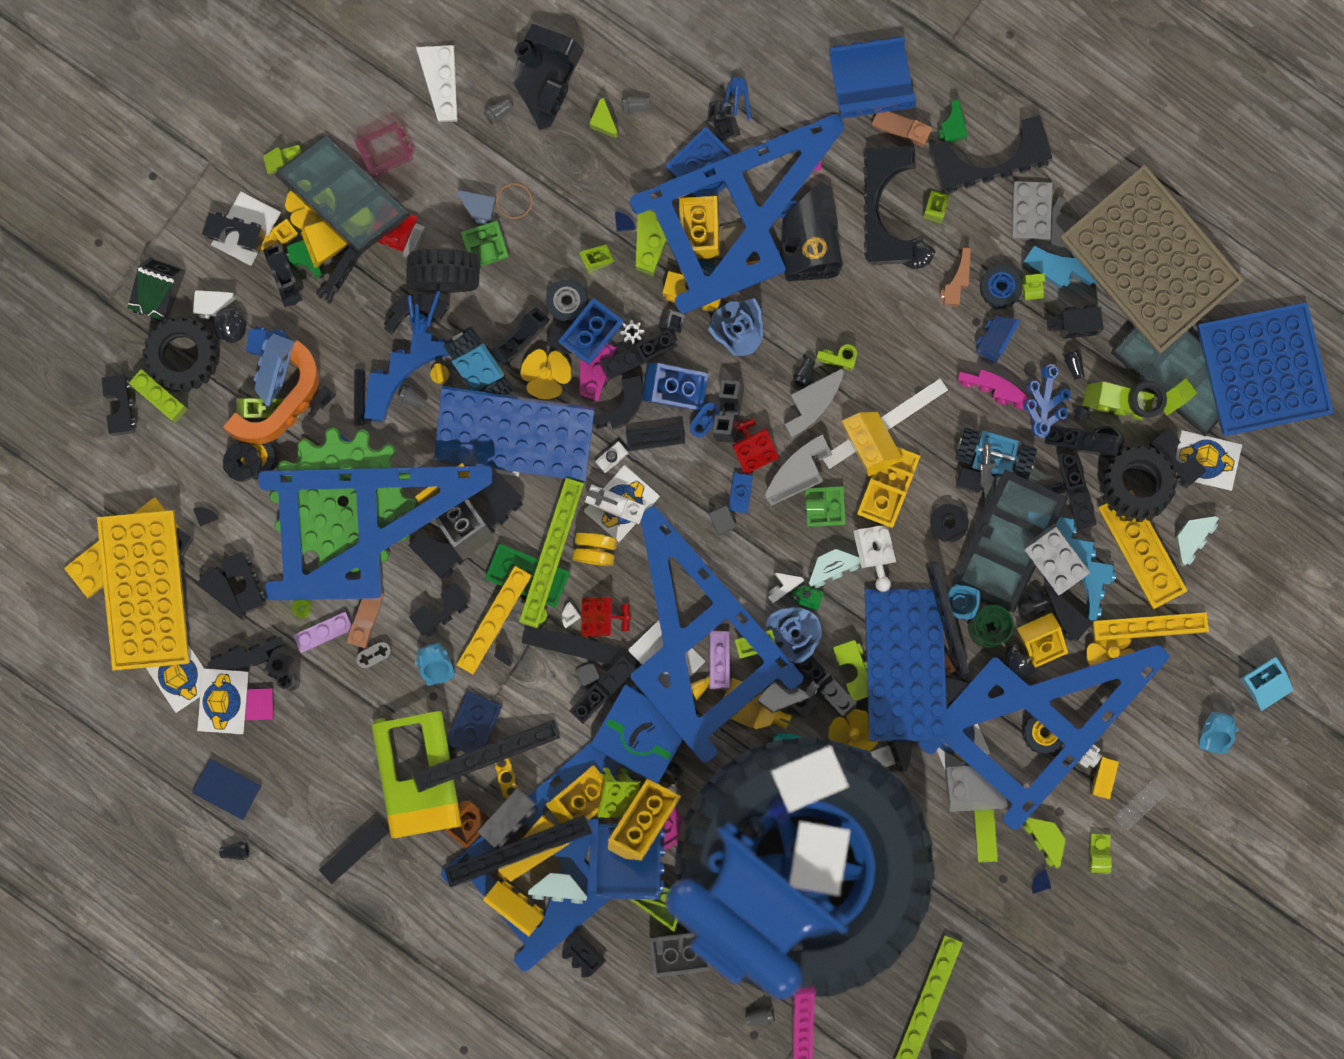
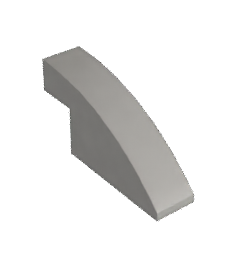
M842 369L791 395L790 398L800 415L784 425L791 440L811 427L829 407L844 373Z
M823 435L801 447L779 469L765 494L771 506L823 482L815 463L832 455Z

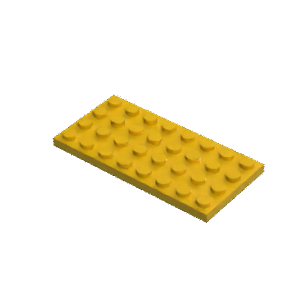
M175 510L97 517L112 671L189 664L190 657Z

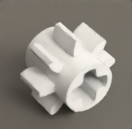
M631 320L629 325L623 324L625 331H621L620 334L626 335L624 342L630 340L632 345H634L635 340H642L639 335L643 334L644 330H639L640 322L635 325ZM631 328H634V331H636L633 337L630 333H627L630 332Z
M1093 744L1079 763L1086 768L1089 765L1094 767L1101 758V755L1098 753L1100 749Z

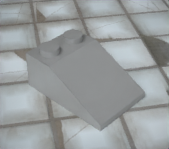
M946 767L945 779L949 812L1007 808V799L972 767Z

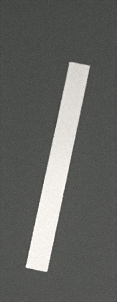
M938 379L881 417L887 430L948 391L941 379ZM848 439L833 449L831 456L823 460L830 469L853 454L855 450Z

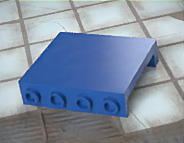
M591 819L589 899H660V892H664V881H660V874H664V862H660V856H664V844H661V838L665 837V826L662 827L642 860L625 859L608 850V840L618 824H599L598 819Z

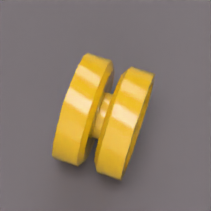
M576 533L575 544L586 549L578 548L573 550V561L600 566L614 565L615 556L604 552V550H615L617 539L595 533Z

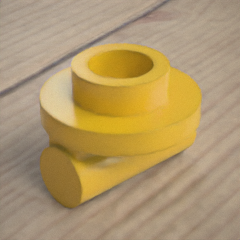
M441 363L434 364L430 372L431 379L437 384H443L449 379L450 374L447 367Z

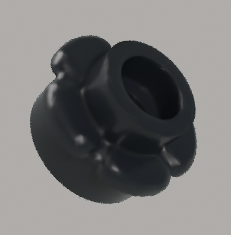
M1080 405L1077 406L1076 410L1073 409L1076 413V418L1082 421L1090 419V410Z

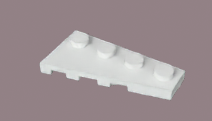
M454 45L416 47L438 122L457 121Z

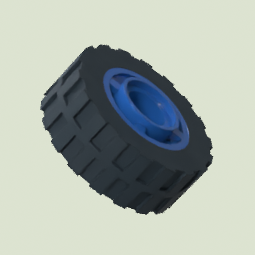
M996 265L988 269L983 275L980 284V294L984 302H987L989 306H993L996 309H1006V307L1013 306L1022 293L1023 282L1021 276L1010 266ZM1002 283L1006 286V290L1000 291L996 285Z

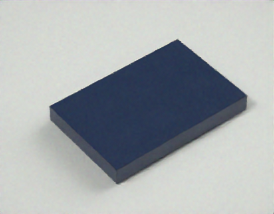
M467 691L447 738V745L464 753L486 746L503 705Z
M210 759L192 793L244 820L262 786Z

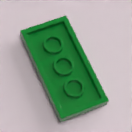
M499 544L485 580L503 587L513 568L517 566L532 575L522 592V595L528 596L539 559ZM557 567L546 605L554 608L557 607L570 572Z

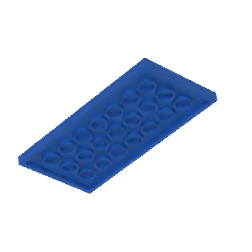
M442 386L434 460L473 466L491 465L494 469L568 478L585 482L595 408Z
M865 589L869 742L947 741L944 630L933 590L889 589L881 592L878 589Z

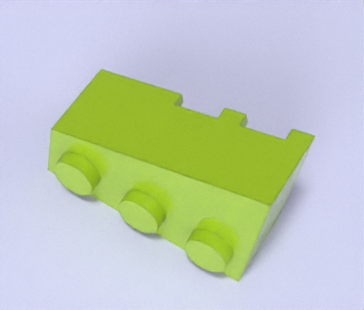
M652 211L638 214L636 270L654 276L667 240L655 213Z
M1107 382L1086 384L1082 407L1093 408L1103 412H1113L1119 416L1129 415L1135 420H1143L1145 418L1134 414L1129 407L1128 395L1131 388ZM1140 391L1137 398L1138 405L1143 410H1152L1154 394Z
M664 887V892H660V899H629L672 931H675L678 920L670 914L666 907V895L670 888Z

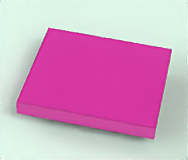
M273 688L247 689L245 720L274 719Z

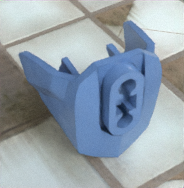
M749 298L743 302L730 301L716 310L710 323L707 324L708 330L715 340L722 343L733 356L753 354L763 338L761 309L755 298ZM725 312H729L731 316L729 318H725L723 314ZM734 327L740 328L741 332L736 333Z
M803 608L780 609L771 614L766 622L767 631H773L775 642H783L780 650L792 664L801 663L810 657L822 638L819 619L813 613ZM797 631L798 637H792L791 632Z

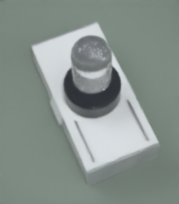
M618 441L604 452L595 463L606 473L628 455L629 452Z

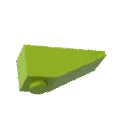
M236 398L237 414L242 418H269L284 399H274L270 406H267L262 399Z

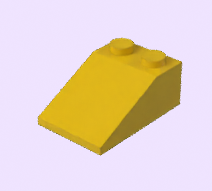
M717 196L679 198L680 223L696 258H720Z
M593 765L546 804L561 824L582 815H587L589 820L598 813L605 784L602 774Z

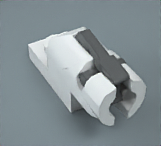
M591 485L589 489L590 494L586 497L585 503L638 525L640 524L646 506Z

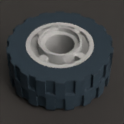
M570 279L555 282L549 288L546 295V304L550 314L561 322L575 321L588 305V295L583 286ZM565 296L572 298V303L568 306L562 304V299Z

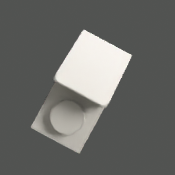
M775 573L774 575L782 584V587L776 586L769 591L771 595L768 599L772 604L800 585L804 581L803 578Z

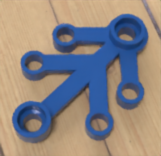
M1053 364L1044 365L1041 369V376L1045 379L1043 397L1039 392L1040 384L1038 381H1029L1026 385L1027 390L1031 392L1035 400H1025L1023 407L1028 411L1034 422L1032 424L1033 434L1039 438L1046 437L1050 432V426L1059 419H1065L1068 415L1066 408H1057L1055 413L1047 418L1048 411L1061 401L1069 400L1071 397V392L1068 389H1061L1050 400L1053 380L1058 375V368ZM1037 405L1040 409V415L1035 410Z

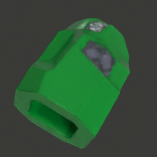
M798 586L792 591L791 597L797 604L818 611L824 592L807 586Z

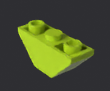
M1028 818L1023 824L1024 829L1028 834L1032 833L1036 839L1033 842L1039 851L1043 850L1046 854L1044 859L1049 867L1059 868L1066 839L1055 823Z

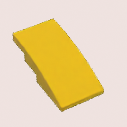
M899 447L897 449L903 461L871 476L857 515L891 528L894 527L920 459V455Z

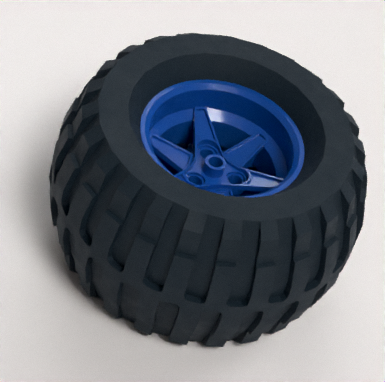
M815 737L780 739L749 749L722 766L697 793L682 822L675 853L676 882L692 880L709 892L718 879L719 874L709 869L708 858L716 852L725 853L724 842L717 832L718 827L724 828L727 823L735 827L754 815H757L766 831L765 834L777 824L785 850L784 855L758 856L757 858L780 877H784L783 879L788 882L791 879L794 855L791 853L790 848L793 844L797 843L798 831L789 818L796 816L821 818L828 821L825 825L827 827L850 830L848 842L853 850L855 865L844 864L842 880L854 879V882L844 901L829 913L830 916L835 918L840 912L850 921L845 926L848 929L845 934L833 929L818 930L801 939V950L793 951L792 947L785 954L797 963L802 970L803 981L800 988H812L814 986L815 997H832L844 993V991L862 987L887 968L890 969L908 945L913 943L920 929V924L929 910L931 889L935 879L931 836L925 825L922 810L915 799L909 794L904 783L885 768L879 760L866 753L860 752L847 744ZM831 746L848 787L789 812L771 771ZM737 831L733 837L739 841L741 836ZM762 838L752 841L754 844L749 849L752 853L755 854ZM716 859L715 865L719 866L720 861ZM796 888L800 893L803 891L807 898L817 905L823 899L831 905L826 893ZM746 975L742 978L741 982L767 993Z

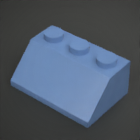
M272 334L269 340L266 339L262 346L264 354L261 355L258 362L260 369L254 377L256 382L254 390L267 406H270L282 390L294 346V341L276 334Z

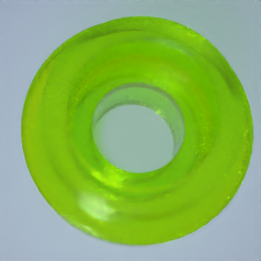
M296 600L292 605V612L298 618H305L311 612V604L307 600ZM300 605L305 606L304 612L299 611L298 608Z

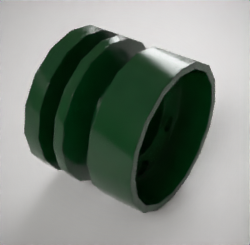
M997 605L986 606L978 610L975 617L969 619L968 633L972 641L984 648L996 647L1006 642L1014 629L1011 614L1005 608ZM990 623V627L993 630L987 631V627L985 625Z

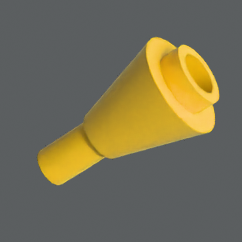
M709 676L691 683L694 701H697L708 688Z

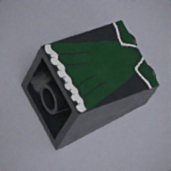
M153 258L143 262L138 266L128 309L133 310L138 315L145 314L151 316L150 318L155 321H164L169 317L186 270Z

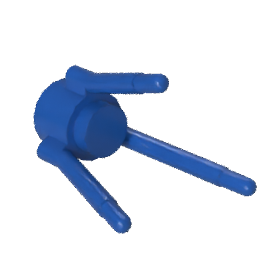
M731 78V83L727 85L724 104L727 106L730 94L734 95L733 115L736 116L739 96H742L744 93L747 119L751 120L748 86H745L746 80L743 78Z
M440 291L436 292L427 319L424 315L419 314L418 304L415 305L414 316L412 297L408 295L410 323L412 324L411 331L413 333L424 334L427 331V326H431V319Z

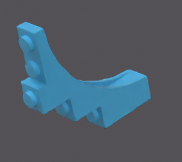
M1036 246L1032 248L1022 264L1035 274L1045 273V280L1059 290L1063 285L1067 287L1073 278L1070 274L1089 287L1092 283H1097L1076 258L1057 256L1047 253Z
M1028 512L1025 521L1046 529L1051 515ZM1059 517L1056 523L1057 528L1090 571V574L1082 579L1086 591L1087 619L1090 622L1097 621V618L1101 617L1102 607H1099L1100 599L1103 600L1105 588H1102V586H1109L1111 582H1114L1116 571L1113 570L1114 565L1091 562V559H1094L1096 554V548L1093 547L1094 542L1071 539L1072 536H1075L1077 527L1074 525V519ZM1024 529V532H1025V533H1029V534H1032V535H1036V534H1034V533H1032V532H1030V531Z

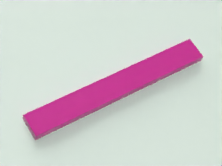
M814 986L812 988H800L794 995L792 1059H813Z

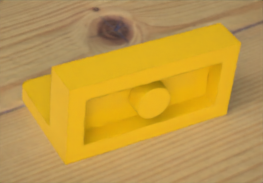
M1105 757L1100 758L1090 795L1110 799L1119 764L1118 761L1106 759Z

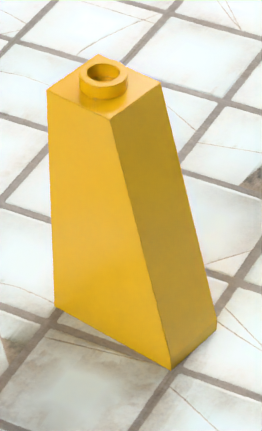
M365 208L341 227L353 239L356 235L362 237L372 230L375 218L368 208ZM324 222L306 226L301 232L314 268L348 247Z
M543 815L523 838L556 825ZM571 842L498 870V875L503 880L511 882Z

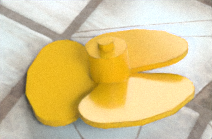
M301 181L297 184L306 194L312 190V186L308 181ZM329 188L313 199L319 205V208L326 204L333 210V213L335 212V198ZM291 190L289 191L285 208L287 211L292 212L290 220L293 225L303 230L306 226L323 222Z
M538 349L527 356L522 363L520 374L523 380L530 381L527 385L529 394L538 399L549 400L561 395L562 386L559 383L566 384L571 380V367L567 358L560 352H551L547 360L545 351Z
M1131 639L1095 641V643L1090 644L1087 647L1089 666L1135 652L1130 648L1125 649L1130 645Z
M854 709L847 715V720L838 717L829 726L830 741L847 743L849 746L866 750L868 753L878 743L869 742V717L865 711Z

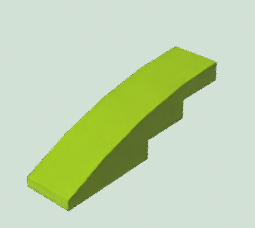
M994 809L973 810L977 862L998 861Z

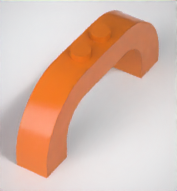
M296 341L289 362L300 370V378L289 395L272 415L262 422H248L237 413H234L223 426L227 434L242 443L250 445L265 444L281 436L288 427H292L295 424L299 414L307 410L319 386V369L312 354L303 344Z

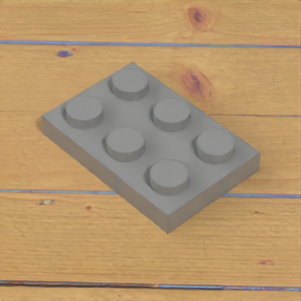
M1014 181L1012 239L1050 241L1052 183Z

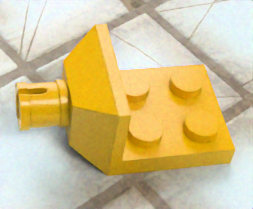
M732 678L730 688L726 691L724 697L742 682ZM762 691L731 718V720L755 730L771 726V724L786 730L788 723L780 719L789 722L792 715L781 711L771 713L759 704L757 700L765 692Z

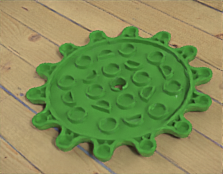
M331 427L325 432L326 440L322 446H315L309 439L303 438L297 444L301 453L300 461L291 463L283 460L278 464L277 468L281 471L393 468L391 466V459L394 457L396 449L391 444H386L379 450L371 449L369 446L370 435L364 429L358 430L354 439L346 442L341 439L338 429ZM410 472L399 473L400 479H410ZM340 474V479L351 480V474ZM284 475L287 482H292V475ZM403 487L377 488L378 526L380 528H384L400 518L402 514L418 507L415 499L403 495ZM353 488L299 490L302 556L308 551L316 552L319 556V568L359 543L356 490ZM272 490L269 498L273 503L279 504V494L276 490ZM340 496L348 498L349 503L347 506H340L338 503ZM279 518L276 520L274 527L276 531L281 533ZM409 535L401 539V541L408 539ZM387 549L380 552V562L384 563L390 557ZM354 568L350 572L356 574L360 572V569Z

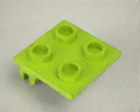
M603 768L605 774H602V778L605 784L597 816L599 818H623L638 794L641 782L632 781L627 774L626 768H620L622 774H618L621 781H615L610 769Z

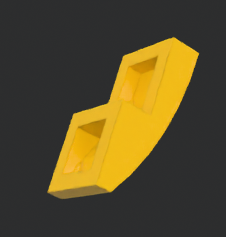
M285 219L271 229L272 232L268 236H265V242L262 244L261 250L263 251V249L278 243L285 247L298 233L290 222Z

